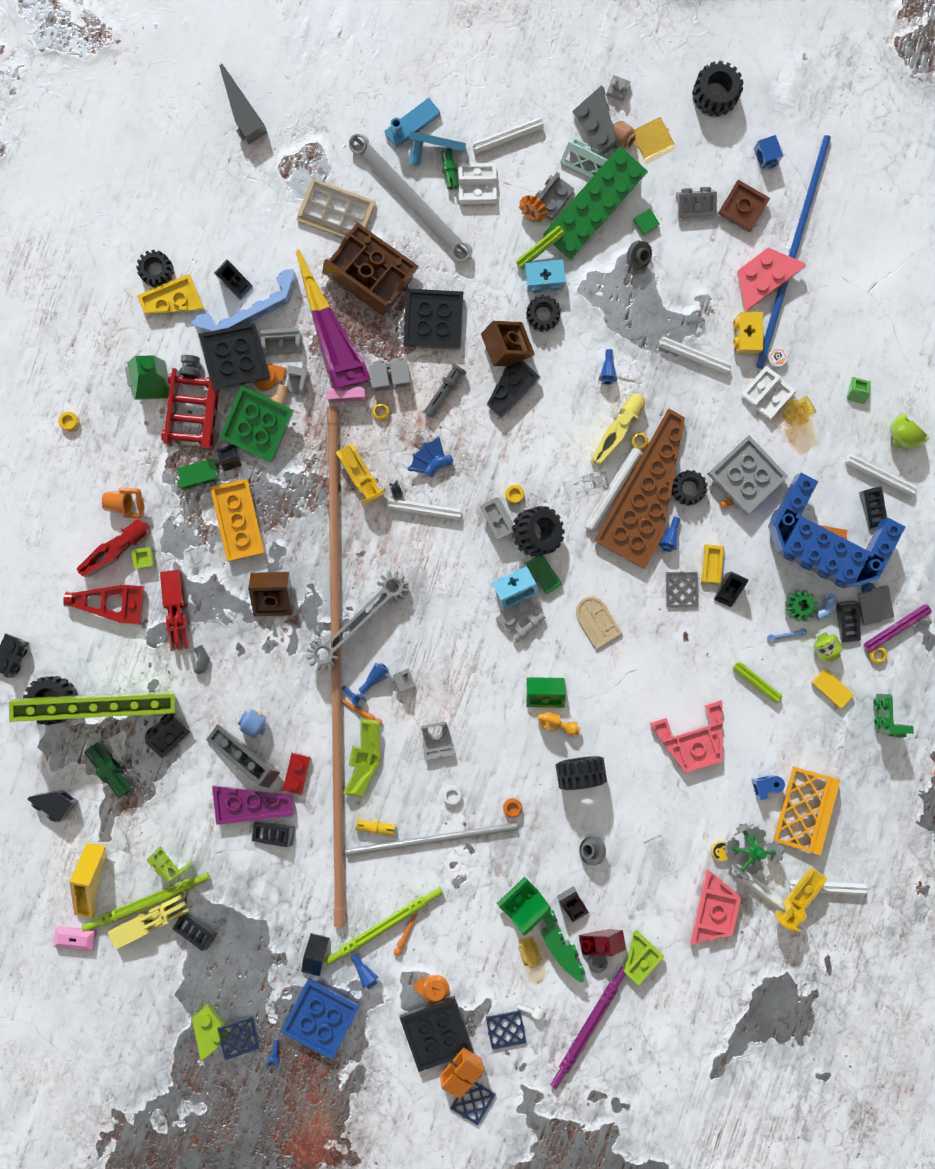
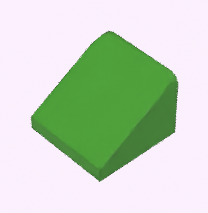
M852 377L847 400L862 404L866 403L870 396L871 381Z

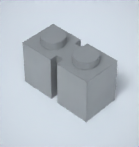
M394 358L390 363L375 361L373 365H369L373 391L390 389L389 369H391L394 388L411 386L407 359Z

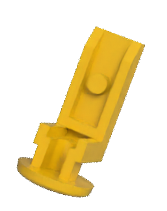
M353 443L335 452L357 491L364 494L365 498L360 501L361 504L370 503L386 492L385 487L381 489L377 487L376 479L370 474Z
M810 867L783 901L786 911L777 910L775 912L778 922L791 932H800L801 927L799 924L803 923L807 918L805 909L823 888L827 877Z

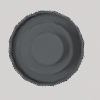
M638 240L633 242L627 251L628 265L638 270L648 266L652 258L651 246L645 241Z
M595 836L584 838L579 846L580 858L585 864L591 866L602 863L606 856L604 842Z

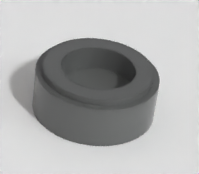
M589 955L588 966L593 972L601 973L607 968L606 956Z

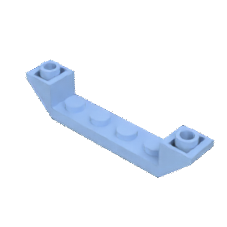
M283 270L276 277L283 291L272 293L268 299L255 302L247 310H239L235 316L230 319H222L218 325L215 324L209 313L200 314L195 317V320L191 321L193 326L199 331L209 332L249 324L284 306L290 301L297 279L294 270Z

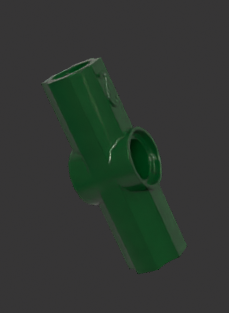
M99 742L90 746L84 752L96 768L97 776L109 785L118 799L133 789L121 772L120 764L108 755Z

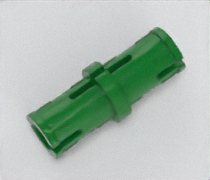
M447 148L446 154L445 149H443L440 153L447 189L453 190L452 182L454 189H457L459 184L456 176L457 166L454 164L453 151Z

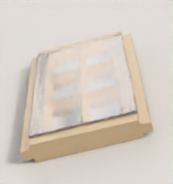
M312 178L296 220L344 238L357 222L367 228L376 201Z

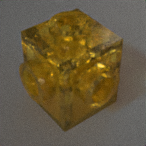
M807 395L800 400H797V398L792 399L786 403L788 407L782 410L785 421L791 424V426L796 424L801 426L810 421L808 417L817 412Z

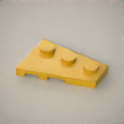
M190 274L137 295L143 312L146 315L205 310Z

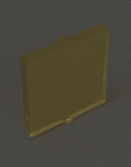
M661 117L635 129L636 147L640 149L644 159L675 144L669 134V129L666 128Z

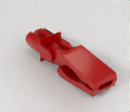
M137 520L125 529L121 528L123 533L98 546L76 568L78 573L83 577H90L119 560L121 554L131 544L137 546V543L147 536L150 532L149 525L146 522ZM107 553L101 562L95 564L103 554Z
M181 570L161 571L163 608L168 610L166 631H168L170 652L175 651L176 648L177 650H183V645L185 649H190L187 616L183 613L182 609L186 607Z

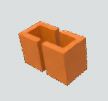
M465 1048L453 1059V1063L457 1064L458 1067L450 1063L440 1074L441 1088L459 1099L471 1089L472 1083L474 1084L477 1079H480L484 1072L482 1058Z

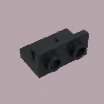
M8 633L4 634L0 644V673L4 674V677L13 678L21 669L20 662L22 657L24 658L28 652L27 645L29 642Z
M176 713L165 714L155 727L147 730L145 733V743L163 758L191 731L176 717Z

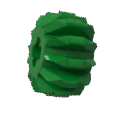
M795 590V595L792 593L788 595L791 600H785V604L789 605V607L785 608V611H791L788 616L789 618L795 616L796 622H799L801 619L803 622H806L808 617L814 618L812 611H818V608L814 607V604H817L818 601H812L813 593L808 595L807 590H803L802 593L800 590ZM802 603V605H804V609H801V607L798 606V604Z

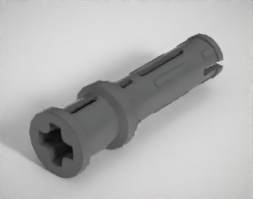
M453 363L452 369L446 377H443V384L425 410H423V413L433 419L452 389H457L458 382L467 372Z

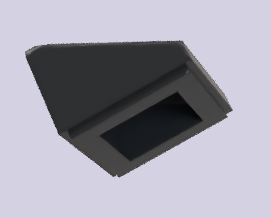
M232 444L217 449L219 463L223 471L242 466L235 445Z

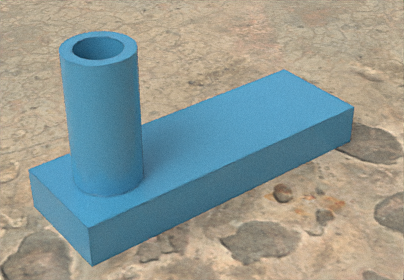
M428 97L401 119L393 118L390 122L391 126L384 131L385 135L395 148H398L409 139L410 131L419 132L440 116V111Z
M410 131L409 139H412L408 163L420 165L424 142L465 151L466 143Z

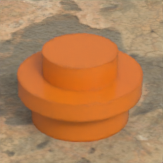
M509 798L503 804V811L508 817L515 818L521 814L522 804L516 798Z

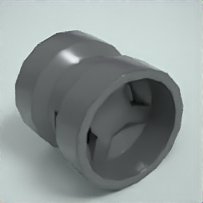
M181 355L182 367L179 370V375L198 378L199 371L197 367L200 364V357Z

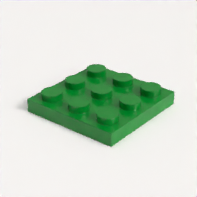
M241 385L220 438L262 459L273 462L295 410Z

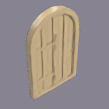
M586 597L578 603L576 608L577 618L596 649L622 634L607 606L601 599Z

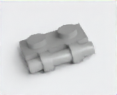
M528 598L507 608L496 619L507 632H510L513 628L517 631L512 637L517 643L522 638L525 639L528 636L527 634L535 627L538 628L546 617L542 613L536 617L532 614L537 607ZM527 617L530 622L521 628L519 623Z

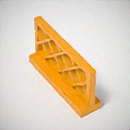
M793 766L773 841L821 856L840 779ZM796 771L804 773L808 781L798 786L794 780ZM817 778L825 779V787L817 791L812 781ZM810 783L815 793L805 798L800 788ZM798 790L803 799L792 804L789 799L790 793ZM817 795L820 800V806L812 810L807 800ZM805 802L810 812L800 817L795 806ZM793 808L798 818L788 823L784 815L786 811ZM812 814L816 820L815 825L807 829L802 819ZM800 820L805 830L795 835L790 825ZM788 827L793 837L788 840L779 839L780 831ZM807 833L811 839L809 847L801 845L797 838Z

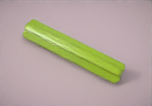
M557 226L516 260L517 265L523 269L525 263L532 262L564 236L565 232L563 229Z
M738 661L735 663L733 670L770 700L778 703L782 699V694L742 662Z

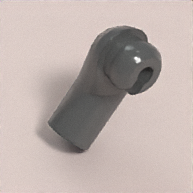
M203 645L194 648L198 656L196 665L193 667V671L196 674L204 673L210 663L207 652Z

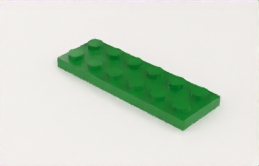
M619 146L543 233V236L545 237L557 226H560L565 234L553 245L571 261L646 176L648 171Z

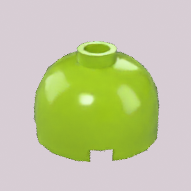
M901 412L891 424L890 433L894 438L891 441L899 449L902 446L910 450L917 449L930 438L915 422L909 420L908 416Z

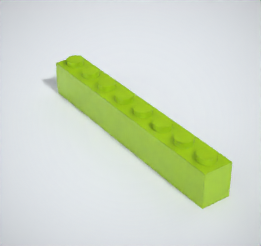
M174 691L11 699L9 701V722L175 713Z

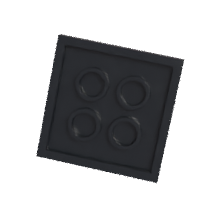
M407 288L403 345L407 347L460 349L464 292Z
M255 323L198 334L213 391L270 378Z
M455 996L399 1016L418 1072L452 1061L463 1048L474 1053Z

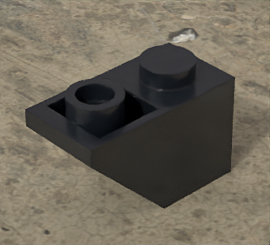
M64 790L35 794L27 799L31 802L33 808L45 812L47 818L53 822L65 820L78 802V800Z

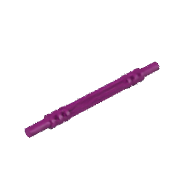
M620 967L613 981L607 985L560 1063V1069L550 1084L554 1089L558 1088L566 1073L569 1074L617 994L618 986L626 975L623 967Z

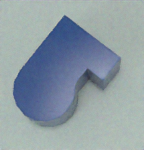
M775 775L752 779L755 796L759 800L768 799L767 793H780L785 787L784 780Z

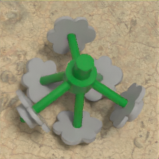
M747 823L739 824V827L736 828L738 832L734 834L736 836L743 832L744 840L748 841L751 846L749 849L739 848V840H736L735 837H731L725 845L726 855L729 856L730 860H734L739 852L748 853L742 857L744 863L742 868L736 864L731 865L736 877L744 878L747 881L750 876L745 870H749L751 874H756L758 870L763 869L762 862L766 857L770 858L773 864L783 860L784 847L779 845L777 841L768 843L766 846L767 850L759 846V843L764 842L766 831L753 824L749 826Z

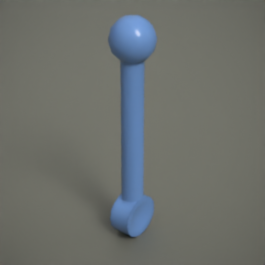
M802 628L800 631L775 636L770 634L767 636V640L773 642L775 639L795 635L805 636L807 631Z

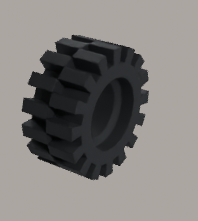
M151 250L152 253L146 251L145 256L141 254L140 257L142 259L137 260L139 266L136 265V269L140 278L147 285L156 288V285L161 286L163 283L166 284L167 280L171 281V275H174L172 270L174 267L164 253L159 250L157 252ZM154 262L162 265V271L158 275H151L148 271L149 266Z
M544 294L541 297L536 296L527 307L526 319L529 321L530 327L533 326L534 330L539 329V332H543V330L547 332L551 328H555L561 316L559 302L556 303V299H551L550 295H547V297H544ZM547 307L551 312V316L547 320L539 319L536 315L538 308Z
M696 470L681 472L673 481L672 496H675V500L679 501L680 504H686V506L700 502L706 496L705 494L708 490L706 489L708 486L705 483L706 478L702 477V474L700 472L697 473ZM685 481L695 483L696 492L693 495H687L683 492L682 485Z

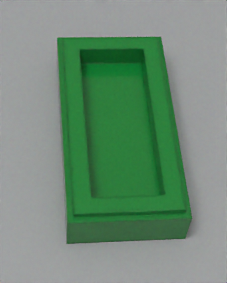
M543 555L535 556L525 563L546 595L562 585V582Z

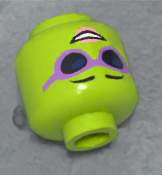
M826 632L816 637L817 641L813 644V647L822 661L832 662L841 657L840 653L843 651V648L836 635H828Z

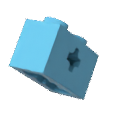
M563 259L525 263L527 291L539 293L543 289H550L551 291L561 290L566 282ZM542 275H546L548 280H544V277H542Z
M527 566L517 569L514 573L501 577L492 583L504 609L539 594L537 585Z

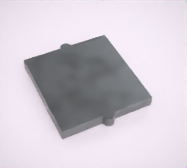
M888 585L878 588L872 587L868 591L857 594L864 626L875 622L880 623L882 620L894 617Z

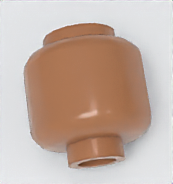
M624 121L613 123L618 140L615 147L621 146L623 149H629L636 139L634 128Z

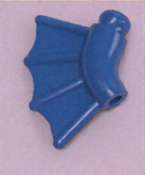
M437 436L431 442H424L422 448L412 454L413 461L407 470L425 473L433 477L438 469L452 465L453 458L451 455H444L441 439Z

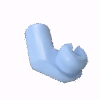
M827 594L824 599L823 608L815 612V616L819 621L835 612L837 599L834 594Z

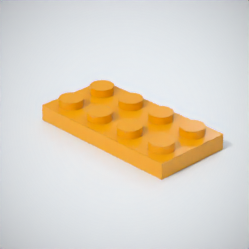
M249 479L210 487L227 562L264 554L265 549Z

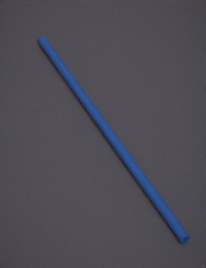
M824 135L789 252V256L796 259L831 140L829 135ZM789 280L779 287L763 340V351L759 354L756 367L759 369L764 368Z

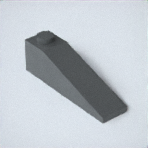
M221 64L219 67L234 120L238 127L236 132L241 140L245 139L248 144H251L267 133L265 124L224 65Z
M219 724L216 725L206 739L259 786L269 788L280 774L268 761Z

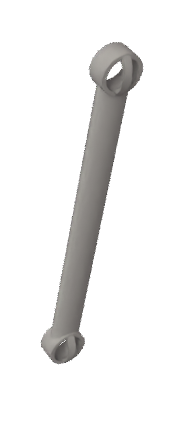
M352 135L349 139L350 150L353 153L359 154L452 251V256L455 260L459 262L468 261L473 252L470 244L463 242L377 153L365 135ZM355 141L362 146L363 149L361 151L355 149ZM457 248L465 254L466 258L461 259L458 257Z

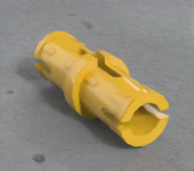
M357 818L356 824L364 826L356 825L355 831L394 837L395 831L387 829L395 830L396 824Z

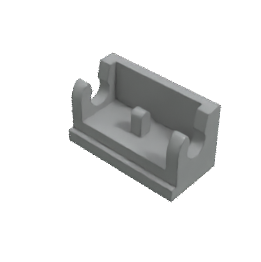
M299 328L260 330L261 346L264 355L302 353L301 332Z
M495 497L479 506L497 540L514 533V530H512V525L514 524L500 497Z

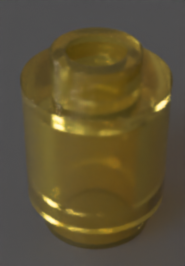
M527 937L518 941V949L524 966L529 968L539 966L542 956L533 937Z

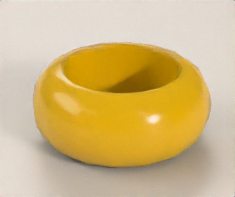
M378 403L373 407L372 413L377 420H385L390 414V409L386 404ZM378 407L386 409L384 416L379 417L376 415Z
M636 433L631 438V445L633 448L643 450L648 445V438L644 433ZM637 436L644 438L645 443L643 446L635 444Z
M878 647L869 653V658L875 664H882L887 659V652L884 648ZM876 650H880L883 654L882 659L879 661L874 658Z

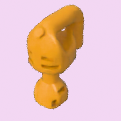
M546 712L537 716L540 726L550 732H555L559 728L565 730L571 737L580 733L581 728L577 727V722H562L558 714Z

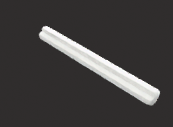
M633 448L588 518L585 523V527L588 530L594 531L637 464L642 456V452L639 449Z

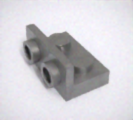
M558 172L554 176L550 175L545 182L546 187L543 191L539 190L535 195L545 204L547 208L546 217L551 221L575 190L560 178V173Z
M700 187V191H693V188H683L681 192H676V197H678V218L717 215V191L711 190V187Z

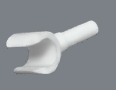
M521 1005L517 1007L518 1010L531 1014L537 1020L542 1019L545 1014V1009L538 1005L534 1010Z

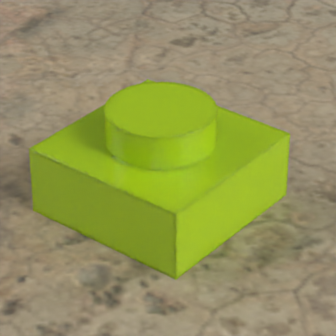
M152 547L131 550L134 569L155 566Z

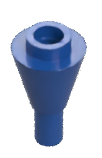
M606 349L605 361L601 369L599 381L605 385H611L618 379L613 362V350Z
M673 517L670 528H668L659 542L661 549L664 551L672 552L677 550V529L681 520L679 517Z
M375 663L366 682L359 688V691L365 694L372 686L389 677V669L383 663Z
M358 954L351 957L357 968L363 989L365 987L368 990L378 983L376 979L379 976L367 965L363 964Z

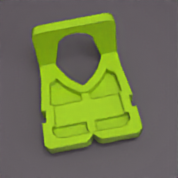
M161 846L147 858L149 865L155 868L154 871L167 882L175 880L194 863L191 860L178 870ZM168 870L175 874L172 878L170 877Z

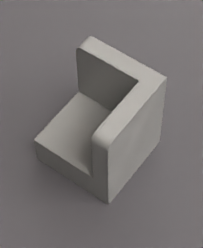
M288 365L286 372L289 376L287 392L305 395L309 376L308 370Z

